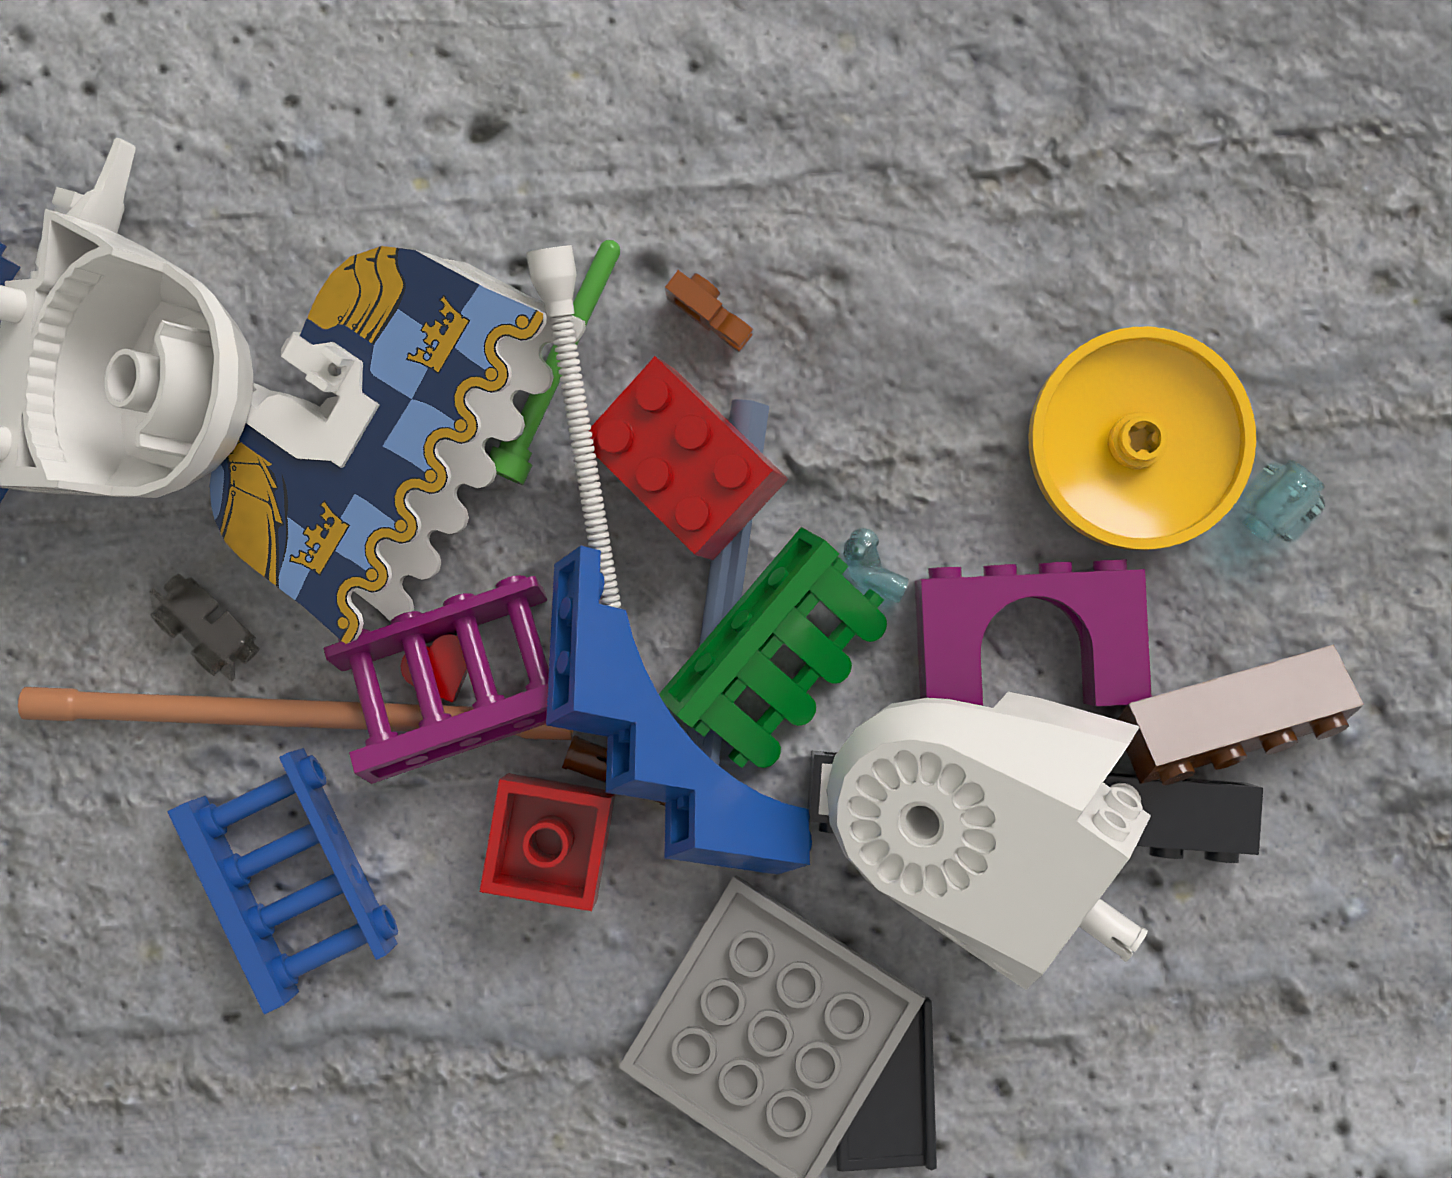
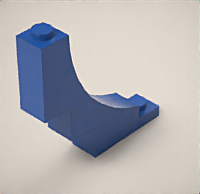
M580 545L554 564L546 725L608 737L606 793L665 802V859L776 875L810 865L812 835L809 831V809L785 804L763 795L738 781L718 766L691 740L664 704L643 665L632 635L626 610L599 604L604 590V575L600 572L601 550Z

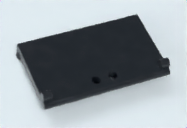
M925 997L910 1026L836 1148L837 1171L925 1166L928 1170L932 1171L937 1168L932 1000L929 997Z

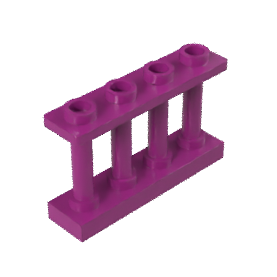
M516 575L507 577L499 581L495 585V589L478 595L463 593L452 596L443 602V607L425 613L411 611L400 614L390 621V625L373 631L362 629L357 640L345 644L338 638V643L323 648L326 660L340 671L352 670L369 738L365 741V747L349 752L354 774L373 784L546 724L549 667L530 608L547 602V597L535 576ZM509 615L529 684L526 685L525 692L505 698L504 695H498L478 625ZM457 633L476 702L472 704L473 710L452 717L451 714L444 712L426 643L432 642L443 635ZM404 651L423 720L418 723V729L398 735L397 732L391 731L373 661Z

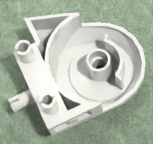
M45 209L38 271H31L29 279L5 281V286L0 285V488L35 493L158 498L180 490L216 470L235 449L243 432L252 402L253 367L250 349L238 325L211 291L200 281L145 247L98 224Z
M1007 692L993 708L951 699L923 698L892 703L868 718L853 731L834 756L827 785L829 822L845 857L873 887L1023 989L1027 990L1044 974L1078 927L1120 956V959L1124 962H1127L1132 957V951L1135 952L1148 932L1144 927L1138 926L1100 899L1130 859L1151 815L1142 810L1141 797L1133 786L1126 783H1117L1109 787L1103 783L1130 744L1139 726L1049 700Z

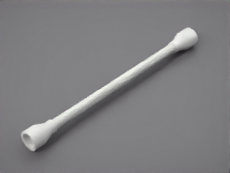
M572 245L529 251L526 254L531 282L544 303L546 318H550V322L553 323L551 330H555L552 336L556 338L553 341L554 345H557L555 348V352L558 353L556 359L560 360L557 363V366L561 367L558 371L562 375L560 381L564 382L561 388L565 389L562 392V395L566 397L563 400L567 404L565 410L569 411L566 417L570 418L567 424L571 426L568 429L572 433L570 435V439L573 440L571 446L575 447L572 453L576 455L573 458L577 462L575 464V468L578 469L576 475L580 476L577 482L581 483L578 486L579 490H582L580 492V497L583 498L581 504L585 505L582 507V511L586 512L583 514V517L587 519L584 523L588 526L586 528V532L589 533L587 539L591 540L588 542V546L601 550L600 572L604 575V590L599 603L619 608L621 602L618 601L620 599L619 594H617L619 589L615 587L618 583L614 580L616 579V574L613 573L615 572V567L612 566L614 560L611 559L613 554L609 552L612 548L608 545L610 544V539L607 538L609 537V532L606 531L608 525L604 524L607 522V519L603 517L606 513L605 510H602L604 508V504L601 503L603 497L600 496L602 490L598 489L601 486V483L597 482L600 477L596 474L598 473V468L595 467L597 461L593 460L596 458V454L592 453L595 447L591 446L594 442L593 439H590L592 432L588 431L591 429V425L587 424L590 422V418L586 417L589 412L585 410L587 408V403H584L586 396L582 395L585 393V389L581 388L584 382L580 381L582 379V374L579 373L581 367L578 366L580 360L576 359L579 356V353L575 352L578 347L574 344L576 337L572 336L575 334V330L571 329L574 327V323L570 322L573 319L570 314H575L572 298L577 277Z

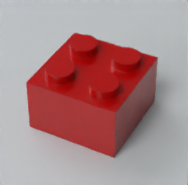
M511 773L500 778L479 892L592 912L598 900L616 794L606 793L604 789Z

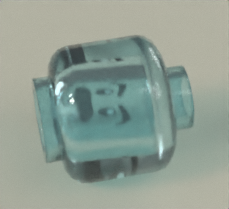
M1289 459L1285 465L1275 462L1268 463L1239 497L1240 506L1248 515L1242 524L1267 544L1274 536L1285 542H1295L1324 511L1325 499L1321 492L1325 485L1310 471L1293 460Z

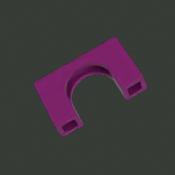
M1127 559L1093 561L1092 572H1072V562L1038 563L1039 574L1017 575V564L983 566L984 576L962 577V567L928 568L929 579L915 580L920 699H951L983 706L981 644L984 632L991 619L1003 607L1022 598H1036L1049 602L1063 611L1073 623L1079 637L1081 649L1083 704L1092 706L1128 705L1129 703L1152 697L1145 569L1127 570Z

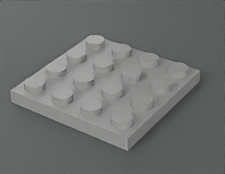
M736 875L731 879L618 1068L778 1177L819 1178L926 996Z

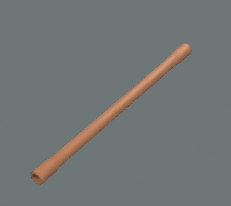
M24 687L18 699V712L23 720L75 721L77 719L367 730L360 702L81 692L73 688ZM384 703L391 731L409 732L419 728L418 723L423 720L419 704ZM443 705L444 712L451 714L452 717L473 710L472 706ZM545 724L513 736H520L524 739L572 741L574 730L547 726Z

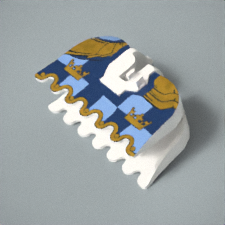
M380 246L350 256L329 275L320 289L302 331L292 332L281 348V357L307 374L305 377L307 381L323 392H333L337 396L327 398L319 407L307 400L286 393L271 391L253 383L251 406L237 445L216 470L211 472L209 485L211 507L214 520L225 543L243 561L302 605L345 644L357 640L364 625L362 614L352 603V591L378 609L389 621L400 614L414 611L413 600L403 589L402 583L407 575L423 580L432 578L439 572L441 559L440 555L430 544L429 538L434 530H438L447 534L461 532L467 526L469 516L467 509L458 500V488L462 484L474 488L487 487L495 480L496 466L485 452L486 441L489 438H496L508 442L517 440L523 434L525 423L523 416L513 405L514 395L521 390L531 394L545 393L552 385L554 378L552 369L543 360L541 352L547 343H554L553 341L556 338L552 336L555 330H551L553 323L550 322V318H546L544 303L468 263L443 259L417 250ZM572 315L573 319L570 322L574 323V327L571 329L575 330V334L572 336L576 337L577 342L586 330L585 321ZM337 368H341L340 375L337 373Z

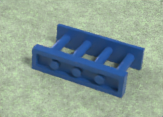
M304 748L288 752L279 757L286 774L218 807L215 804H210L207 797L203 796L187 801L167 811L264 1015L285 1005L299 993L296 986L299 976L367 943L376 960L386 956L398 944L394 937L398 934L396 921L386 905L379 906L322 787L327 783L325 773L318 760L313 755L307 756ZM295 793L297 794L309 819V824L242 857L237 853L233 854L224 835L227 833V826ZM319 843L321 844L332 867L333 874L270 905L257 904L248 885L251 882V876ZM344 893L358 922L357 924L294 955L281 954L272 935L275 932V926Z

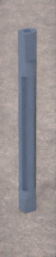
M732 400L729 422L763 454L769 406L752 400ZM752 519L714 560H711L699 646L742 597ZM688 726L687 735L719 766L722 737L712 729L703 737L696 730Z

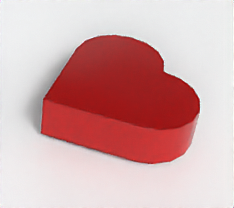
M448 634L440 636L434 640L431 646H426L440 697L453 703L458 697L468 671L458 636ZM404 655L400 665L401 673L406 682L414 686L406 656Z

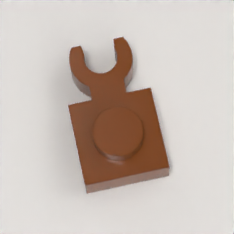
M677 270L665 286L666 298L708 331L712 330L739 353L753 336L751 333L753 328L722 307V303L717 300L720 295L719 290L701 275L694 273L689 278Z

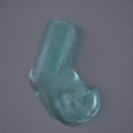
M866 528L854 530L850 535V539L845 542L843 551L852 581L863 589H872L880 596L899 603L904 595L909 578L882 567L876 548L879 544V539L873 531Z

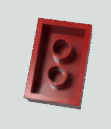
M656 356L652 358L596 420L591 429L588 430L592 432L590 439H593L594 442L591 446L595 447L592 453H595L596 457L694 555L714 560L789 480L684 377Z

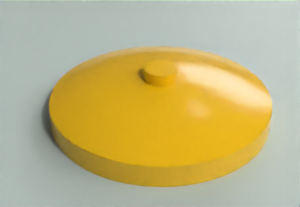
M1150 326L1122 328L1104 333L1084 343L1063 359L1049 375L1033 406L1028 434L1029 455L1035 479L1045 499L1057 515L1077 532L1093 541L1118 549L1153 550L1184 543L1209 530L1231 510L1239 499L1248 482L1255 459L1256 426L1254 413L1248 395L1235 372L1227 362L1204 343L1191 336L1166 328Z

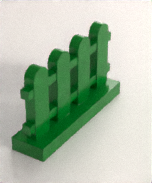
M803 527L795 533L659 693L664 704L700 735L705 737L712 729L733 746L734 749L728 757L741 768L749 760L760 768L772 766L781 754V746L771 735L784 718L796 726L809 723L816 713L815 700L806 693L820 676L832 684L843 682L849 676L852 669L851 660L842 651L854 635L864 641L874 642L884 635L887 628L886 617L878 609L884 599L870 588L864 595L842 575L849 566L838 557L839 553L826 540ZM818 602L822 603L841 621L829 637L823 634L806 618ZM783 644L806 663L793 679H790L770 661ZM747 686L770 705L757 722L734 704V701Z

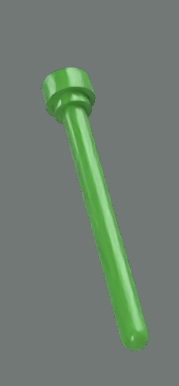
M605 240L601 243L573 301L575 314L571 315L584 320L585 327L619 258L620 246L614 240ZM554 344L545 361L552 369L554 377L551 387L545 393H530L521 411L525 423L523 434L517 440L501 441L499 447L493 446L488 455L495 463L497 475L520 485H524L533 466L528 462L532 455L528 448L562 376L558 372L561 367L557 366L560 360L556 359L558 353L555 352V348L557 345Z

